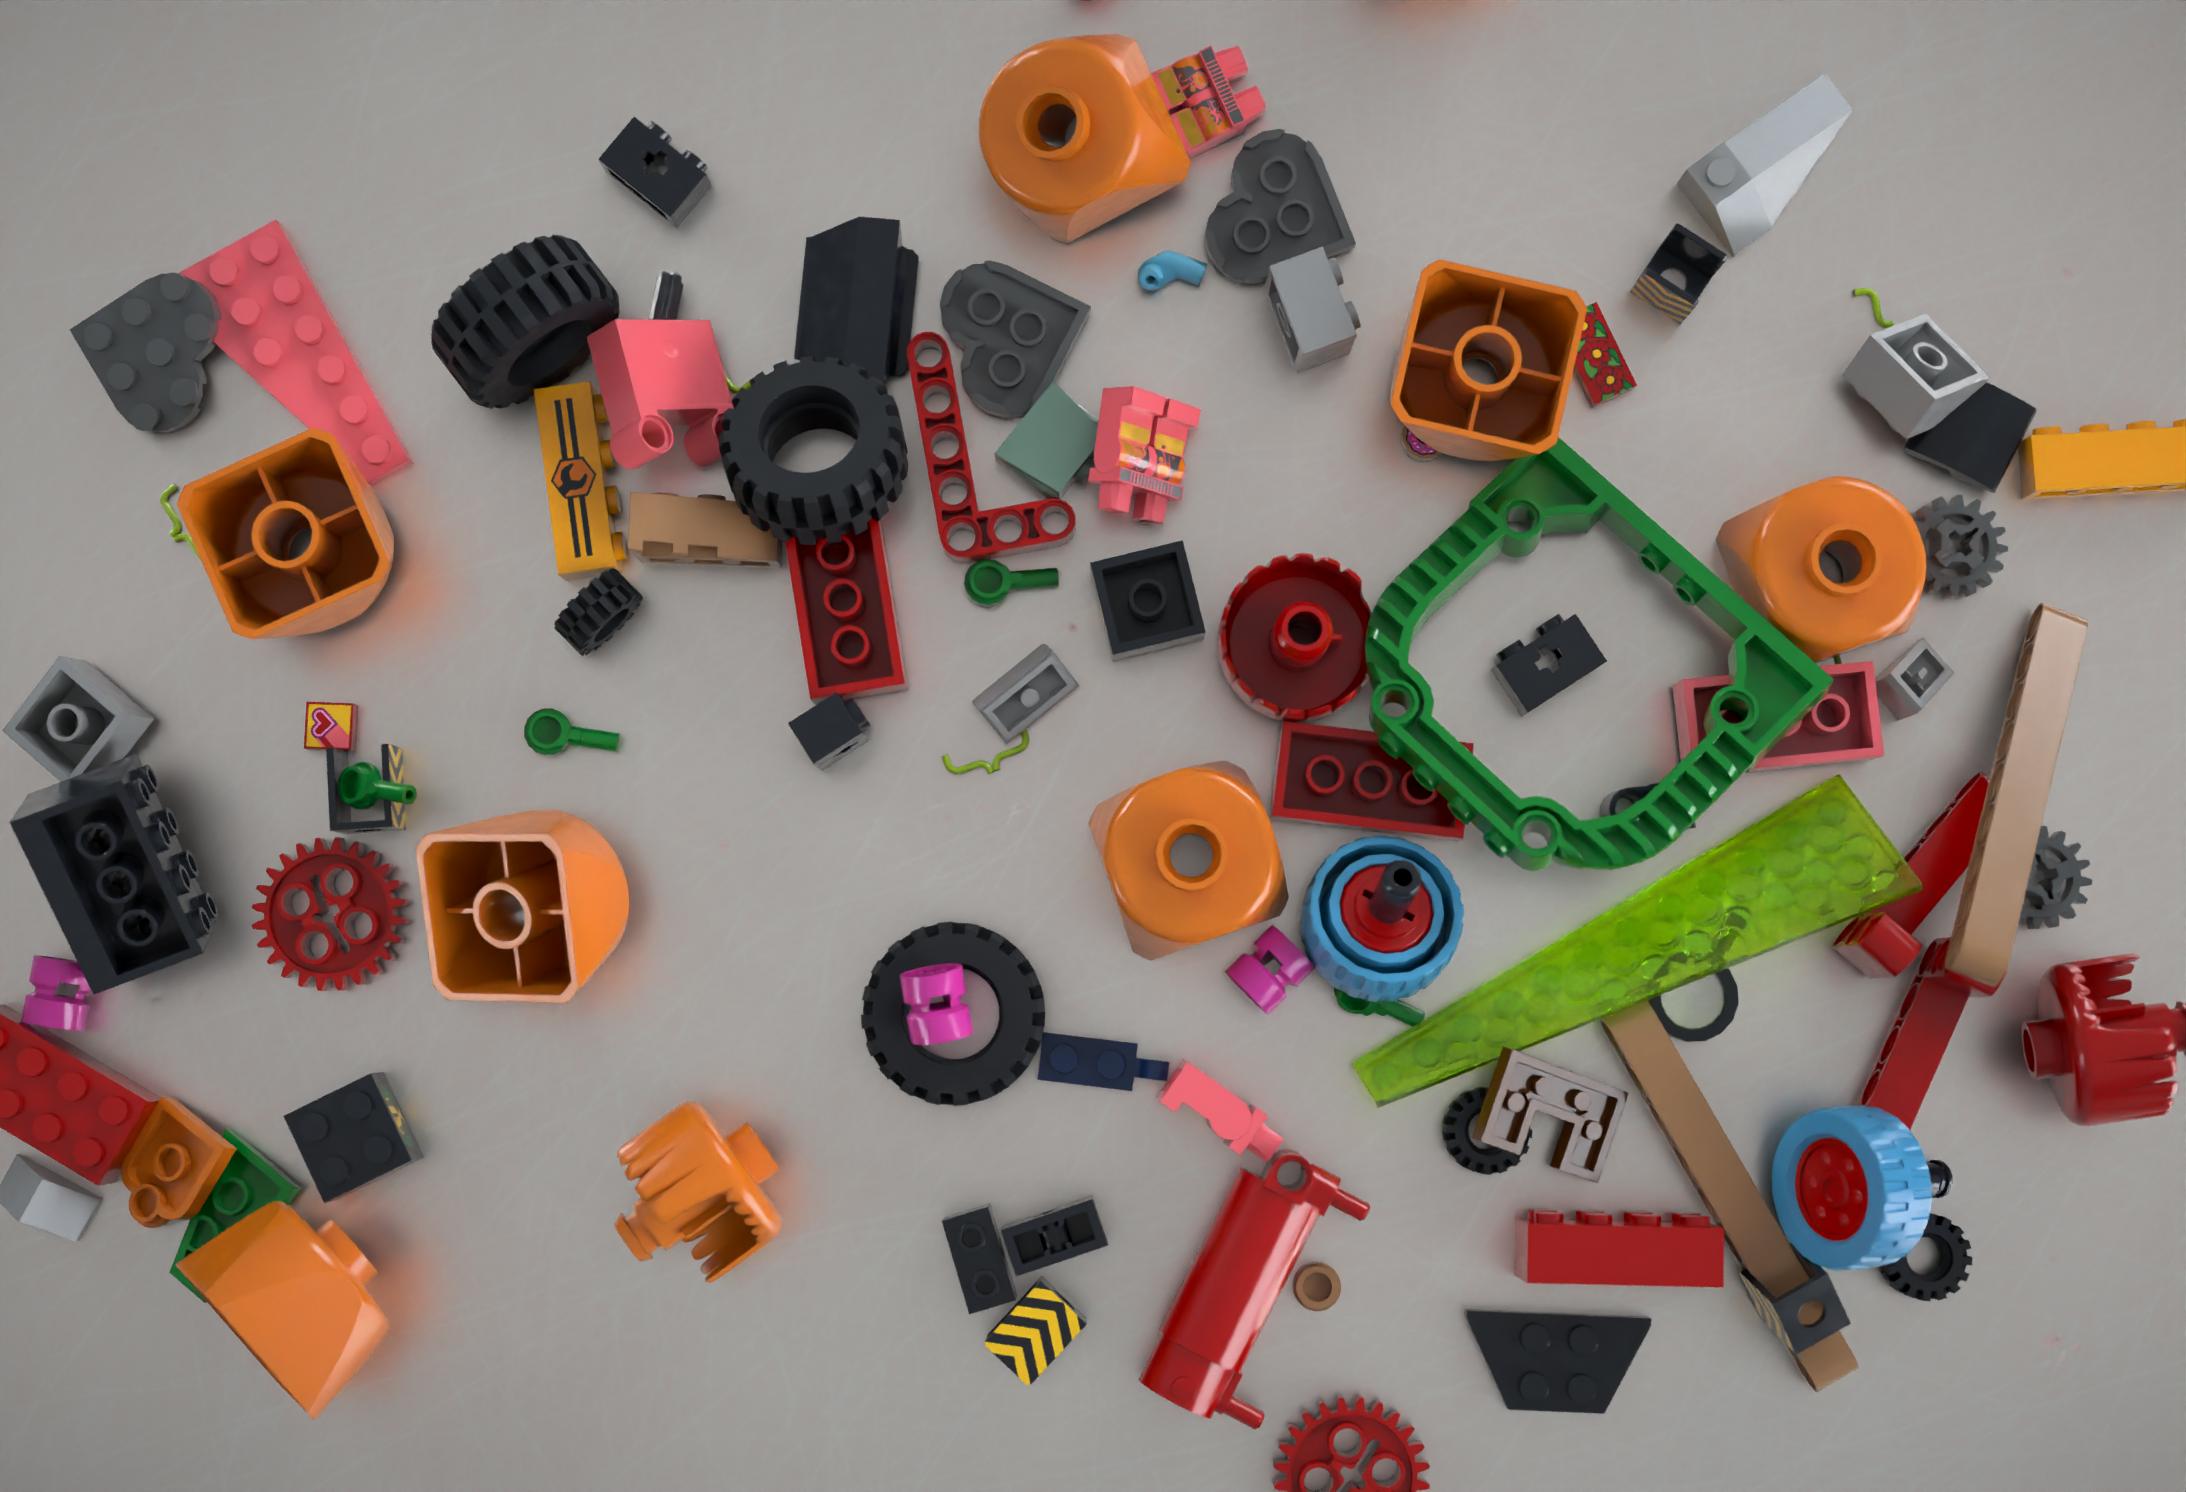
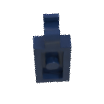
M1043 1032L1037 1080L1132 1091L1134 1077L1167 1081L1169 1062L1136 1058L1137 1043Z

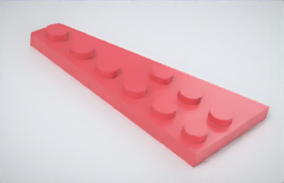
M274 220L178 273L204 284L216 298L221 312V320L217 319V334L213 342L309 429L313 427L333 434L368 483L374 485L413 463L280 222Z

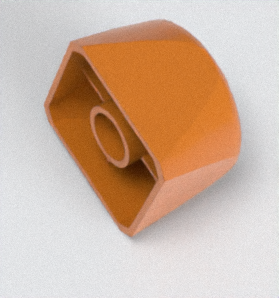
M1119 34L1082 35L1047 40L1036 44L1014 56L998 71L989 85L982 102L979 116V143L992 177L1007 197L1043 232L1055 240L1070 243L1184 182L1191 164L1189 156L1136 40ZM1077 118L1075 133L1066 144L1067 128L1073 119Z
M1439 259L1429 264L1421 271L1397 353L1390 390V404L1401 422L1426 445L1438 452L1458 458L1475 461H1498L1537 455L1548 450L1558 440L1587 312L1583 299L1575 290ZM1471 358H1481L1488 361L1494 367L1497 383L1487 385L1472 380L1466 374L1462 363Z
M313 427L184 485L177 502V507L232 632L246 638L267 639L307 635L322 632L348 622L362 614L376 600L384 588L392 568L394 536L381 503L363 474L335 436ZM311 528L312 539L308 549L300 557L292 560L290 554L292 541L299 532Z
M1847 476L1824 478L1790 490L1725 521L1719 530L1716 542L1734 592L1815 663L1906 633L1913 623L1926 576L1924 545L1916 523L1907 509L1890 493L1872 483ZM1822 551L1832 554L1840 562L1844 574L1843 583L1833 582L1824 576L1819 564Z
M1217 761L1199 764L1147 780L1101 802L1096 806L1088 824L1132 951L1145 959L1152 961L1279 917L1286 906L1289 898L1286 878L1270 820L1244 769L1233 763ZM1185 834H1194L1202 837L1212 848L1213 859L1211 866L1199 876L1189 877L1182 875L1174 869L1171 863V846L1177 838Z
M533 810L498 816L428 833L415 848L432 983L436 990L447 1000L568 1003L610 957L624 935L629 916V892L621 862L603 835L585 820L573 814L559 810Z
M272 1201L175 1265L275 1381L313 1420L355 1375L389 1331V1322L384 1312L364 1287L378 1274L370 1261L332 1220H328L315 1232L294 1209L282 1201Z

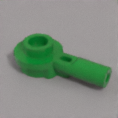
M992 559L976 561L969 567L964 580L967 595L972 601L984 606L1000 603L1006 598L1009 590L1059 585L1057 568L1009 571L1006 565Z
M552 708L540 709L534 712L527 719L524 727V737L528 746L536 753L542 755H555L563 751L568 744L614 752L618 750L620 733L571 726L564 714Z
M358 762L353 766L346 767L338 781L340 798L355 809H369L378 799L412 804L417 797V791L414 786L382 780L376 766L369 762Z
M1334 987V993L1339 1006L1349 1013L1363 1014L1365 1016L1372 1013L1381 1016L1389 1015L1416 1029L1420 1027L1425 1017L1424 1011L1399 999L1391 1002L1366 1001L1365 999L1349 996Z

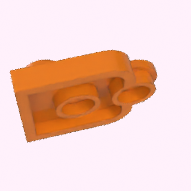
M160 1097L121 1167L122 1181L125 1187L132 1192L129 1198L130 1214L139 1224L148 1228L162 1227L170 1220L186 1221L195 1217L237 1149L173 1097Z

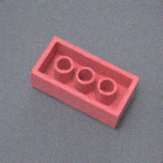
M1873 661L1819 666L1834 679L1825 697L1749 772L1869 761L1884 756ZM1729 675L1682 679L1672 685L1681 761L1707 736L1703 726L1705 714L1716 692L1729 686ZM1728 709L1720 711V715L1728 723L1737 724L1742 722V718L1737 712Z

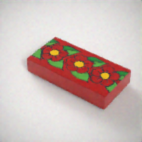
M1597 302L1586 306L1587 312L1574 365V371L1592 408L1635 389L1637 386Z

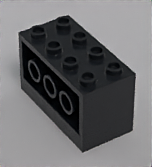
M137 753L29 793L9 822L93 995L203 954L216 924L215 919H218V910L214 899L209 892L202 893L195 878L199 876V871L193 855L189 850L183 851L177 840L176 835L179 834V828L175 816L168 807L162 808L155 793L159 791L156 776L149 765H142Z

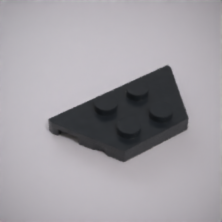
M1465 1309L1464 1313L1466 1321L1470 1325L1480 1347L1485 1363L1494 1378L1504 1405L1508 1410L1604 1414L1651 1327V1318L1645 1316Z

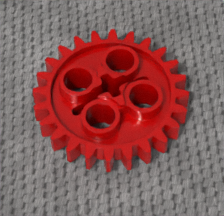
M335 837L331 850H329L325 839L315 838L314 852L306 844L298 843L296 844L297 859L288 854H280L279 857L284 869L280 871L267 868L266 872L274 882L271 886L257 885L256 887L260 893L267 896L266 902L252 904V909L264 913V919L252 924V929L266 930L267 936L259 941L257 946L258 948L273 947L275 950L268 958L267 963L269 965H276L284 961L286 964L281 973L283 978H291L297 972H300L298 978V986L308 987L316 977L317 991H327L331 979H333L338 991L347 990L349 976L357 985L366 984L364 973L366 969L374 975H381L383 971L378 959L381 957L394 961L396 956L388 948L390 943H405L406 940L395 932L396 926L410 924L409 919L398 916V909L409 905L410 901L396 898L394 894L405 885L404 881H389L387 879L393 872L394 865L387 863L377 867L376 865L381 853L375 850L362 857L364 843L355 841L346 852L345 839ZM347 870L352 875L353 886L350 892L341 896L334 888V880L338 873ZM315 875H318L320 878L323 897L313 884L312 879ZM304 890L309 896V907L303 914L296 915L291 909V898L297 891ZM327 904L339 907L340 912L333 916L335 924L324 922L323 916L329 912ZM361 913H366L372 921V930L364 939H359L353 932V921ZM339 931L349 944L350 951L348 953H344L342 950ZM317 933L324 934L328 940V950L320 959L313 957L309 949L310 941Z
M1337 1395L1336 1409L1329 1410L1327 1405L1322 1400H1319L1318 1409L1320 1415L1314 1418L1309 1412L1302 1410V1418L1306 1425L1302 1429L1292 1424L1287 1426L1289 1432L1295 1438L1293 1443L1279 1441L1277 1444L1278 1448L1288 1455L1287 1459L1273 1461L1274 1469L1285 1473V1477L1273 1481L1274 1489L1288 1492H1336L1344 1482L1340 1472L1344 1466L1349 1469L1355 1468L1368 1444L1374 1439L1379 1442L1377 1448L1363 1460L1358 1468L1362 1479L1358 1483L1352 1480L1348 1481L1341 1492H1416V1490L1430 1489L1428 1481L1417 1477V1473L1430 1468L1428 1461L1414 1458L1425 1447L1421 1441L1407 1442V1439L1415 1429L1411 1424H1406L1397 1429L1396 1425L1401 1414L1395 1409L1384 1418L1382 1416L1383 1403L1378 1399L1370 1410L1365 1409L1362 1395H1357L1353 1407H1347L1342 1395ZM1347 1428L1357 1431L1359 1442L1352 1451L1340 1452L1334 1448V1438L1340 1430ZM1384 1458L1396 1461L1397 1472L1391 1480L1379 1482L1373 1478L1372 1469L1376 1462ZM1323 1468L1330 1473L1328 1486L1323 1490L1312 1491L1304 1485L1305 1476L1311 1469Z

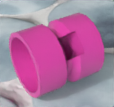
M1271 925L1253 943L1255 952L1252 955L1243 953L1225 971L1228 977L1267 1015L1287 997L1285 988L1288 985L1297 987L1315 969L1309 959L1274 925ZM1273 959L1281 966L1275 975L1265 967Z
M34 955L29 982L35 986V990L25 997L21 1022L64 1030L85 1031L89 1004L83 1000L84 994L91 992V989L78 962L63 958ZM59 982L63 983V995L54 994Z
M937 964L916 968L900 974L904 1003L911 1005L913 1008L907 1015L911 1044H939L958 1040L973 1034L969 1005L960 1001V998L966 993L962 964ZM943 996L942 1002L930 1003L929 998Z

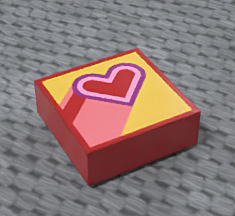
M306 702L304 749L326 751L329 747H335L344 751L355 752L357 705L354 703Z

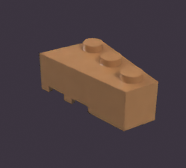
M630 492L627 549L641 563L781 568L783 540L774 538L771 528L766 532L754 526L749 515L741 512L736 501L726 500L725 496L702 494L696 498L679 496L672 493L650 494Z

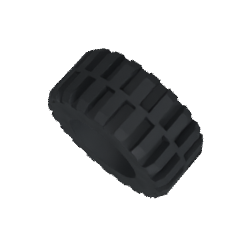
M561 235L536 237L533 242H522L513 246V250L495 256L491 259V263L482 269L478 268L469 276L470 279L464 285H459L451 293L452 298L447 303H443L438 311V318L433 321L431 344L433 351L472 402L491 409L494 407L499 409L507 408L511 403L520 404L528 401V398L534 395V389L550 387L557 381L561 382L577 366H582L591 354L587 336L619 317V296L604 274L576 240Z
M815 356L800 357L799 363L788 365L786 360L773 365L774 371L767 375L763 371L749 380L751 387L748 390L742 387L731 400L734 409L728 408L725 411L721 422L723 432L719 435V450L722 456V464L731 492L741 512L749 515L751 523L761 531L767 532L771 528L773 537L785 542H790L792 537H797L801 545H816V539H827L828 544L842 541L841 535L852 531L854 536L867 530V522L872 518L876 522L880 521L889 512L887 501L894 503L899 498L903 490L901 481L907 477L908 472L906 455L908 450L899 410L893 396L888 395L886 386L877 377L871 376L869 378L867 370L861 366L851 363L849 367H845L842 359L826 357L825 362L816 361ZM810 430H837L848 434L856 440L853 448L841 461L820 471L807 473L793 472L773 463L776 454L784 444L795 436Z
M942 922L928 927L923 926L912 931L905 938L897 940L888 948V952L880 961H877L872 969V976L868 986H865L862 997L864 1007L861 1023L862 1029L865 1030L866 1046L870 1055L875 1058L880 1066L879 1070L887 1079H891L900 1087V1090L908 1095L937 1105L959 1106L983 1101L995 1096L1016 1081L1028 1068L1037 1053L1045 1027L1046 1014L1042 987L1028 959L1016 946L998 933L970 923ZM958 963L962 964L963 969L981 976L993 989L999 1005V1022L990 1042L978 1053L962 1059L942 1058L932 1054L922 1045L911 1044L907 1023L910 1005L904 1003L900 974L925 966Z

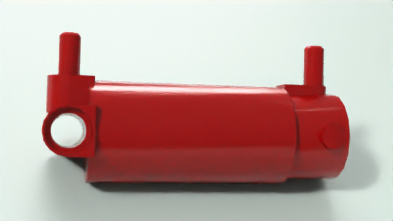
M1285 1149L1274 1153L1266 1163L1261 1175L1241 1167L1158 1329L1162 1334L1138 1380L1161 1397L1199 1416L1210 1419L1214 1412L1221 1415L1224 1413L1253 1429H1258L1265 1417L1264 1412L1232 1396L1243 1376L1241 1370L1319 1216H1324L1330 1205L1362 1221L1370 1210L1369 1203L1338 1188L1341 1178L1314 1164L1310 1165L1301 1154L1294 1150ZM1292 1161L1300 1164L1301 1175L1297 1182L1291 1185H1284L1278 1182V1170L1283 1164Z

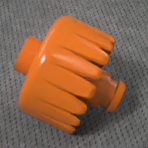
M686 1101L626 1142L618 1150L617 1157H620V1164L622 1166L628 1164L624 1172L628 1180L632 1181L638 1177L640 1178L635 1190L641 1198L632 1203L635 1211L627 1217L620 1213L614 1226L630 1251L640 1262L654 1259L651 1253L660 1246L667 1251L681 1240L685 1243L691 1242L707 1234L692 1249L691 1254L695 1260H701L712 1255L701 1266V1272L709 1274L705 1278V1282L711 1283L773 1240L782 1229L781 1216L760 1184L780 1170V1167L748 1122H745L726 1136L713 1117L700 1103Z

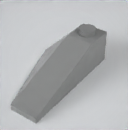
M1823 74L1687 168L1677 182V186L1733 257L1771 229L1853 109L1828 76Z

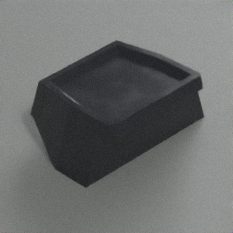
M859 216L812 237H806L794 359L800 361V357L815 356V360L825 362L826 357L842 359L845 367H849L851 363L857 364L867 370L869 378L874 376L883 381L888 376H901L908 370L907 347L911 340L919 257L914 250L902 246L900 220Z

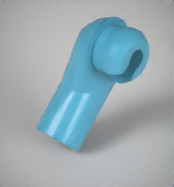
M1165 250L1141 264L1138 269V281L1143 288L1151 291L1166 285L1176 278L1199 286L1207 263L1172 250Z

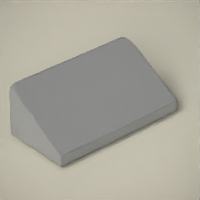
M1042 644L974 698L972 703L1007 745L1075 690L1079 684L1053 650L1046 644Z

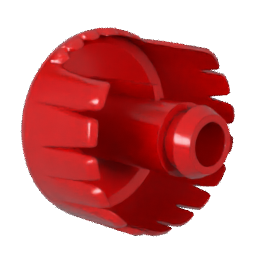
M1298 553L1290 559L1286 555L1275 557L1266 566L1258 565L1245 576L1242 583L1239 582L1233 589L1224 607L1217 637L1221 668L1235 693L1247 705L1263 715L1290 722H1308L1322 719L1340 711L1351 703L1369 680L1365 659V641L1372 613L1368 603L1363 598L1360 577L1349 568L1341 572V564L1334 559L1321 557L1314 560L1313 555L1309 553Z
M2117 955L2051 966L2043 974L2039 985V1020L2022 1023V1047L2031 1078L2033 1080L2049 1078L2054 1095L2063 1114L2072 1123L2079 1126H2093L2163 1116L2169 1112L2175 1101L2174 1098L2168 1097L2177 1092L2178 1082L2156 1081L2170 1078L2177 1073V1052H2183L2186 1056V1003L2178 1001L2175 1008L2169 1009L2166 1003L2145 1005L2144 1003L2132 1004L2131 1001L2123 999H2107L2131 990V980L2115 977L2132 973L2134 965L2130 962L2138 960L2140 958L2138 955Z

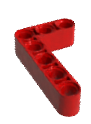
M934 332L917 334L910 340L907 347V359L938 531L945 554L956 563L968 564L983 559L1001 558L1056 548L1067 544L1073 538L1076 531V517L1073 508L1061 499H1045L984 511L978 510L948 345L941 335ZM928 347L936 348L942 353L941 360L932 367H924L917 362L919 352ZM931 394H946L950 398L949 406L940 413L928 411L925 408V402ZM943 438H951L959 444L956 454L947 459L939 458L933 453L935 443ZM952 483H958L967 489L965 499L956 505H950L941 499L943 489ZM1059 512L1067 518L1068 525L1063 532L1051 534L1043 529L1041 525L1043 518L1049 513ZM1006 520L1017 522L1022 528L1020 537L1012 542L999 540L995 535V531L1001 522ZM959 529H968L975 535L974 544L964 551H958L949 545L951 535Z
M1982 771L1978 772L1964 785L1834 941L1832 947L1867 977H1896L1908 967L1922 948V944L1912 936V933L1968 868L1990 780Z
M1951 937L1936 938L1927 948L1858 1105L1874 1106L1891 1113L1904 1123L1909 1130H1911L1968 998L1992 996L2005 977L2004 974L1999 984L1993 987L1946 969L1945 961Z

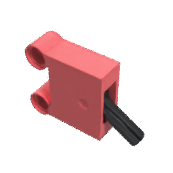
M662 271L657 276L648 320L614 319L587 336L612 431L610 440L611 452L617 462L627 469L640 468L668 452L674 441L671 426L677 425L689 426L683 441L685 451L694 463L707 467L722 460L719 450V435L723 432L721 422L725 411L728 408L734 409L710 320H676L683 290L682 277L677 272L669 273Z

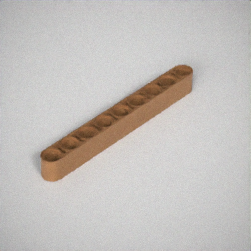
M2040 603L2034 610L2025 632L1945 961L1946 969L1993 987L1997 986L2003 978L2010 961L2088 627L2087 619Z
M1641 995L1602 1017L1600 1022L1608 1039L1715 1224L1724 1228V1239L1741 1269L1744 1270L1746 1268L1776 1298L1809 1280L1800 1261L1649 1002ZM1813 1300L1805 1303L1798 1314L1800 1323L1805 1325L1815 1323L1822 1315L1823 1307L1821 1302ZM1840 1330L1797 1355L1786 1345L1803 1376L1816 1393L1859 1368Z

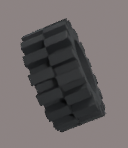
M616 569L606 570L601 573L599 578L595 577L591 580L588 587H583L575 599H571L567 603L568 607L560 612L558 615L560 618L555 621L554 628L580 655H588L593 649L597 650L600 648L604 641L610 640L613 637V633L616 630L619 631L624 626L623 623L629 620L634 615L633 611L639 608L643 597Z
M1487 1087L1474 1088V1090L1463 1092L1456 1101H1452L1448 1106L1450 1109L1447 1115H1444L1442 1122L1444 1123V1131H1442L1443 1140L1446 1142V1149L1461 1166L1481 1174H1500L1506 1172L1507 1168L1516 1166L1521 1161L1520 1157L1523 1153H1527L1530 1147L1527 1146L1529 1138H1532V1129H1529L1521 1155L1498 1147L1480 1149L1474 1145L1469 1137V1125L1471 1120L1480 1113L1488 1091Z
M1930 1213L1927 1226L1921 1238L1929 1237L1939 1245L1942 1256L1938 1268L1930 1274H1917L1909 1266L1906 1255L1895 1263L1884 1265V1270L1880 1271L1882 1276L1892 1283L1890 1286L1896 1291L1922 1301H1931V1299L1942 1300L1947 1298L1946 1294L1949 1292L1955 1294L1961 1289L1957 1285L1960 1280L1967 1281L1970 1274L1965 1272L1966 1265L1972 1266L1973 1257L1967 1256V1249L1972 1248L1969 1240L1963 1239V1230L1959 1226L1953 1225L1952 1221L1948 1218Z

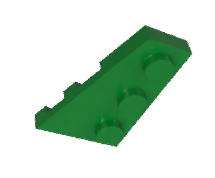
M226 1128L222 1137L237 1149L201 1210L195 1217L190 1219L169 1272L204 1303H207L206 1300L175 1265L220 1233L268 1203L282 1201L289 1205L302 1189L232 1129Z

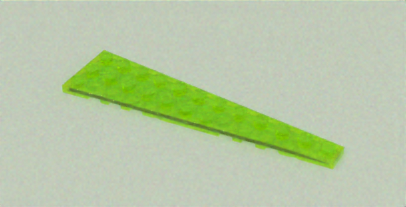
M1840 774L1351 1064L1379 1108L1497 1061L1503 1047L1518 1052L1922 891V882Z

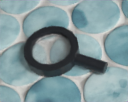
M1734 912L1729 913L1706 954L1701 952L1678 953L1662 961L1651 974L1646 988V1000L1655 1011L1670 1037L1684 1042L1706 1041L1721 1034L1733 1021L1739 1004L1738 987L1730 970L1723 964V961L1747 922L1746 919Z

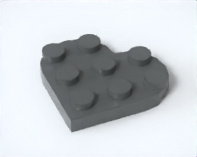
M1283 129L1260 132L1245 142L1233 164L1231 175L1233 193L1221 199L1216 205L1215 210L1208 217L1205 231L1208 256L1217 270L1223 273L1228 281L1235 284L1265 282L1269 266L1322 246L1327 258L1351 250L1356 245L1322 157L1309 140L1306 142L1295 134L1284 133L1285 130Z
M991 260L984 261L982 264H972L962 271L961 269L957 270L943 289L940 300L941 319L945 332L948 333L954 343L964 350L960 364L962 385L971 401L984 412L1003 418H1023L1053 381L1055 382L1091 311V306L1008 265Z
M173 272L157 275L143 281L70 329L115 408L128 423L138 430L172 432L187 426L199 414L201 408H198L203 397V384L207 385V378L201 361L215 347V344L212 342L217 334V319L221 320V312L216 298L204 284L192 280L185 275Z

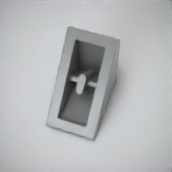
M1923 637L1875 678L1877 697L1899 721L1921 711L1954 674V671Z
M21 1154L15 1156L0 1184V1204L19 1223L76 1242L80 1241L103 1199Z

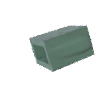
M1053 381L994 453L995 460L1016 474L1046 499H1061L1076 480L1083 484L1089 477L1090 468L1095 467L1094 448L1098 419L1069 397Z

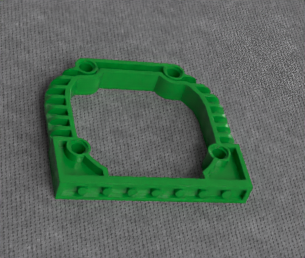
M1559 437L1557 443L1548 450L1537 455L1516 458L1469 502L1468 510L1387 586L1372 611L1365 641L1366 667L1373 689L1369 721L1370 726L1379 736L1377 741L1380 746L1394 759L1402 757L1414 769L1412 771L1413 776L1425 789L1430 792L1436 789L1449 801L1447 804L1449 810L1459 821L1466 825L1470 822L1484 834L1483 840L1492 852L1501 858L1507 855L1515 864L1531 871L1542 870L1549 866L1553 860L1560 865L1575 869L1615 870L1656 856L1675 842L1745 772L1748 773L1825 697L1834 680ZM1600 520L1638 554L1639 561L1649 572L1655 575L1660 573L1673 585L1676 595L1684 603L1690 606L1696 605L1735 641L1727 657L1729 686L1716 692L1704 717L1703 726L1707 736L1644 798L1617 815L1590 820H1578L1569 810L1551 798L1540 796L1518 797L1432 717L1434 699L1431 687L1423 676L1408 663V657L1412 642L1428 619L1498 554L1502 552L1507 556L1517 558L1527 556L1536 549L1541 535L1555 532L1587 533ZM1520 521L1525 523L1530 529L1526 532H1515L1507 524ZM1388 703H1398L1404 707L1406 713L1398 717H1392L1384 713L1381 708ZM1733 710L1740 715L1742 722L1737 724L1728 723L1722 718L1720 711ZM1532 832L1539 833L1546 839L1548 845L1540 849L1531 848L1526 845L1523 836Z

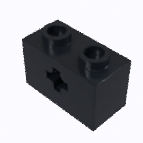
M633 117L598 160L605 172L675 228H678L712 187L707 174L704 173L708 167L691 151L686 149L681 154L669 145L672 138L653 121L644 125L636 117ZM653 164L659 167L665 165L667 171L664 175L657 171L652 173L650 167Z
M1557 614L1535 629L1540 636L1536 640L1524 646L1519 639L1496 654L1500 663L1493 667L1491 672L1521 717L1607 662L1576 614L1565 621L1560 614ZM1540 653L1543 656H1547L1550 653L1553 654L1556 661L1551 665L1552 671L1548 667L1542 670L1538 669L1535 663L1541 658Z
M837 692L788 723L813 764L821 771L867 743L869 739L864 730L871 726L853 698L851 697L844 701Z
M1093 1196L1002 1226L1001 1228L1016 1277L1108 1246V1240Z
M990 1203L944 1217L942 1224L969 1315L1015 1301L1017 1298L1016 1289Z

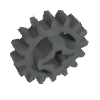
M1956 495L1951 498L1948 506L1944 498L1939 497L1932 501V510L1924 505L1915 512L1921 521L1914 522L1920 533L1924 549L1925 538L1929 541V556L1927 557L1926 555L1925 576L1930 581L1927 593L1933 594L1941 587H1944L1946 599H1952L1957 596L1960 587L1962 593L1967 597L1976 593V584L1985 588L1993 583L1988 572L1997 573L2003 570L2004 565L1995 558L2007 552L2008 546L1998 544L1996 538L2005 533L2006 530L2005 527L1993 528L1990 522L1996 516L1994 511L1984 515L1979 513L1980 500L1976 499L1965 507L1962 495ZM1944 517H1957L1968 523L1966 525L1954 524L1949 518L1945 520ZM1964 535L1966 536L1959 543L1960 546L1957 548L1956 554L1942 558L1949 551L1947 548L1952 544V540H1957ZM1980 537L1983 544V555L1979 553ZM1942 569H1954L1959 575L1963 574L1964 577H1951L1940 571Z
M2041 826L2030 876H2032L2037 871H2042L2044 880L2033 885L2029 876L2025 897L2029 899L2031 907L2035 906V909L2023 904L2018 923L2020 924L2026 917L2028 929H2039L2042 919L2048 928L2059 926L2058 914L2065 919H2073L2076 914L2071 904H2086L2088 900L2079 892L2080 887L2092 885V879L2081 876V870L2090 865L2089 860L2077 861L2074 856L2081 848V845L2073 843L2065 846L2063 843L2066 833L2063 831L2054 832L2048 838L2047 826ZM2044 848L2053 852L2061 861L2056 862L2047 857ZM2066 879L2065 890L2060 897L2058 892Z

